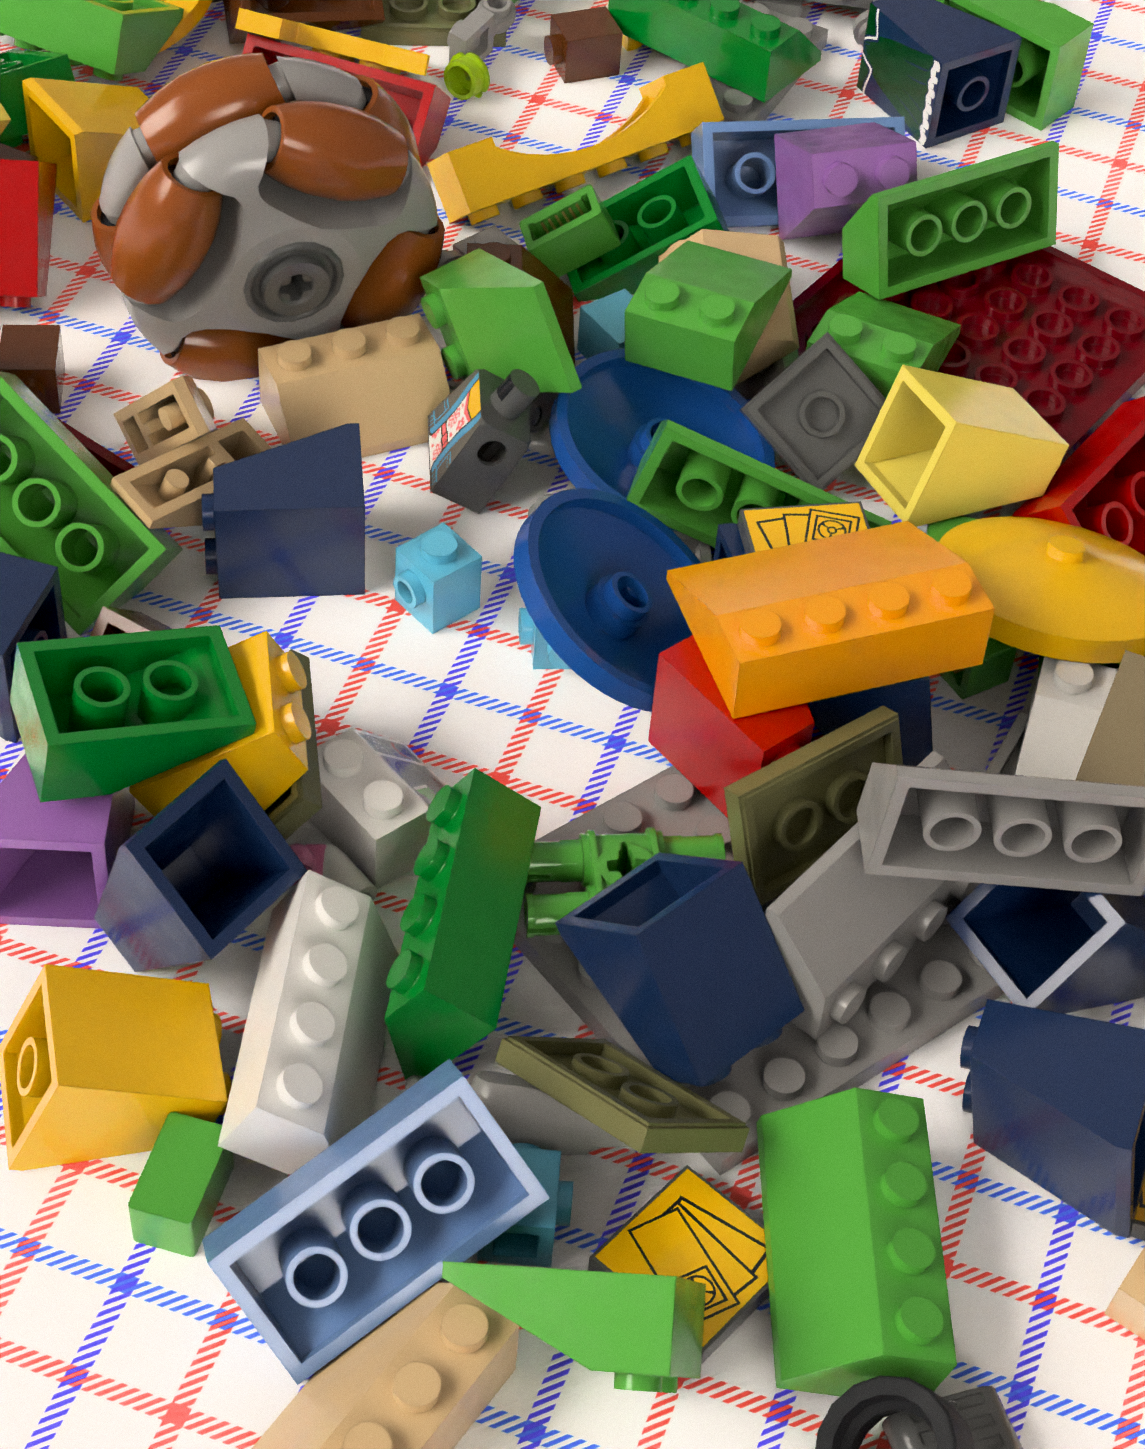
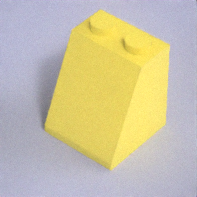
M902 365L854 466L902 522L908 521L918 527L1043 496L1055 472L1060 467L1069 444L1013 388Z

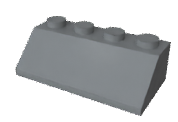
M934 750L918 765L921 767L951 769L946 758ZM857 822L766 909V919L805 1010L790 1022L815 1040L835 1021H838L840 1024L848 1022L861 1006L866 996V990L877 978L882 982L888 981L903 963L907 954V948L917 938L923 942L929 940L942 924L947 914V908L957 898L963 901L980 883L865 874Z
M872 762L856 810L865 874L1142 896L1145 889V786Z

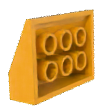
M908 521L667 570L666 576L672 593L733 719L983 664L995 611L993 604L968 562Z

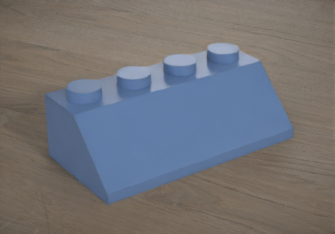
M904 117L702 122L691 132L692 157L713 192L728 228L779 226L774 134L875 122L905 136Z
M448 1059L202 1239L209 1267L296 1384L299 1385L442 1279L443 1261H466L550 1197L454 1063Z

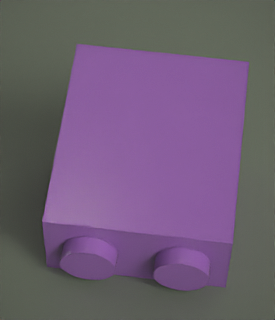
M875 122L774 134L779 237L782 240L842 233V228L872 194L917 181L916 141Z
M26 753L0 783V924L102 929L94 919L118 849L130 838L135 797L129 792V787L110 795L40 803Z

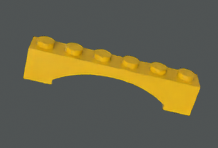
M704 62L664 75L639 88L642 99L632 114L619 128L596 145L558 154H526L496 147L493 138L489 137L449 151L427 163L449 223L468 217L471 226L500 215L498 205L512 201L515 210L543 199L541 189L554 185L557 194L585 184L586 181L583 174L597 170L599 178H603L628 168L625 160L628 157L638 154L640 162L643 163L669 152L667 143L677 139L680 142L681 148L691 145V132L702 122H721L725 120Z

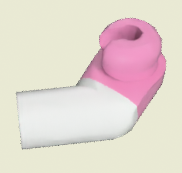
M294 843L289 845L307 871L308 869L364 893L370 896L372 900L375 899L377 888L338 847L327 844L303 845Z

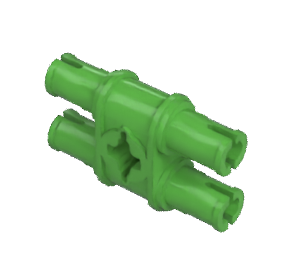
M647 827L645 833L595 834L594 829L586 830L585 833H580L578 839L534 842L526 885L536 882H580L581 887H586L585 892H566L564 894L533 895L532 893H525L524 926L526 938L560 935L555 922L659 852L725 860L723 835L721 833H714V835L663 836L662 831H656L654 827Z

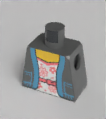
M477 369L428 415L430 492L478 514L481 513L527 452L531 443L528 406L540 392L537 382L531 375L523 370L514 369L503 379L485 369Z

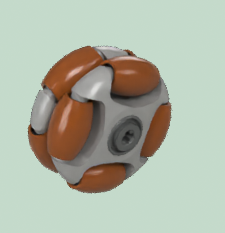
M262 52L246 53L209 61L178 75L158 89L135 112L139 127L134 130L131 127L127 129L110 157L104 173L100 196L94 202L91 210L92 230L100 261L116 287L121 291L124 304L135 326L144 338L159 350L160 357L165 364L199 380L228 382L259 377L258 348L331 333L344 328H353L390 320L399 316H408L419 306L421 298L426 294L419 277L438 268L442 255L445 228L437 213L436 200L431 185L421 167L416 138L409 121L396 101L373 79L364 75H351L335 66L298 57L276 56L278 61L268 65Z

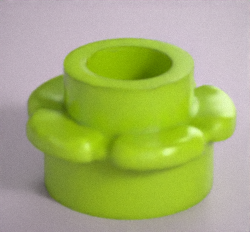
M459 52L451 58L450 63L445 67L444 82L448 91L457 99L467 100L473 96L481 98L482 92H486L489 89L490 75L486 64L478 55L472 52H468L466 55L463 52Z

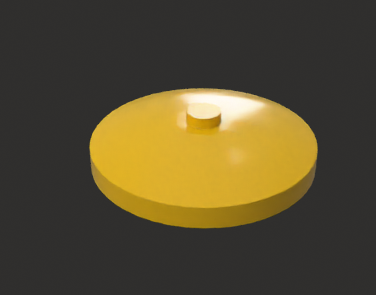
M1013 516L982 518L962 523L946 532L940 539V544L968 562L993 604L995 611L989 633L990 638L1026 652L1071 662L1120 663L1125 650L1145 656V556L1131 547L1105 535L1078 526L1039 518Z

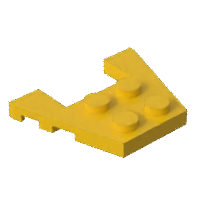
M239 8L235 29L312 47L311 51L355 62V58L359 59L358 64L401 75V70L426 76L430 55Z

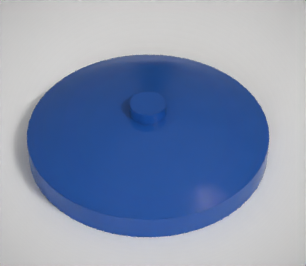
M625 348L596 354L577 365L575 369L582 388L573 393H558L551 409L549 420L551 444L562 470L575 488L595 489L626 499L647 447L661 421L668 419L775 468L774 450L739 411L748 401L735 388L733 391H729L625 361Z
M576 488L557 492L544 500L521 525L515 540L513 554L514 570L525 607L543 638L578 676L603 694L620 703L652 712L659 653L692 635L666 580L667 570L700 564L701 562L670 528L646 510L626 499L595 489Z

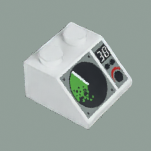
M350 728L318 745L323 807L309 820L333 846L341 849L378 890L414 869L415 861L427 843L431 823L426 818L428 808L437 792L445 784L404 742Z

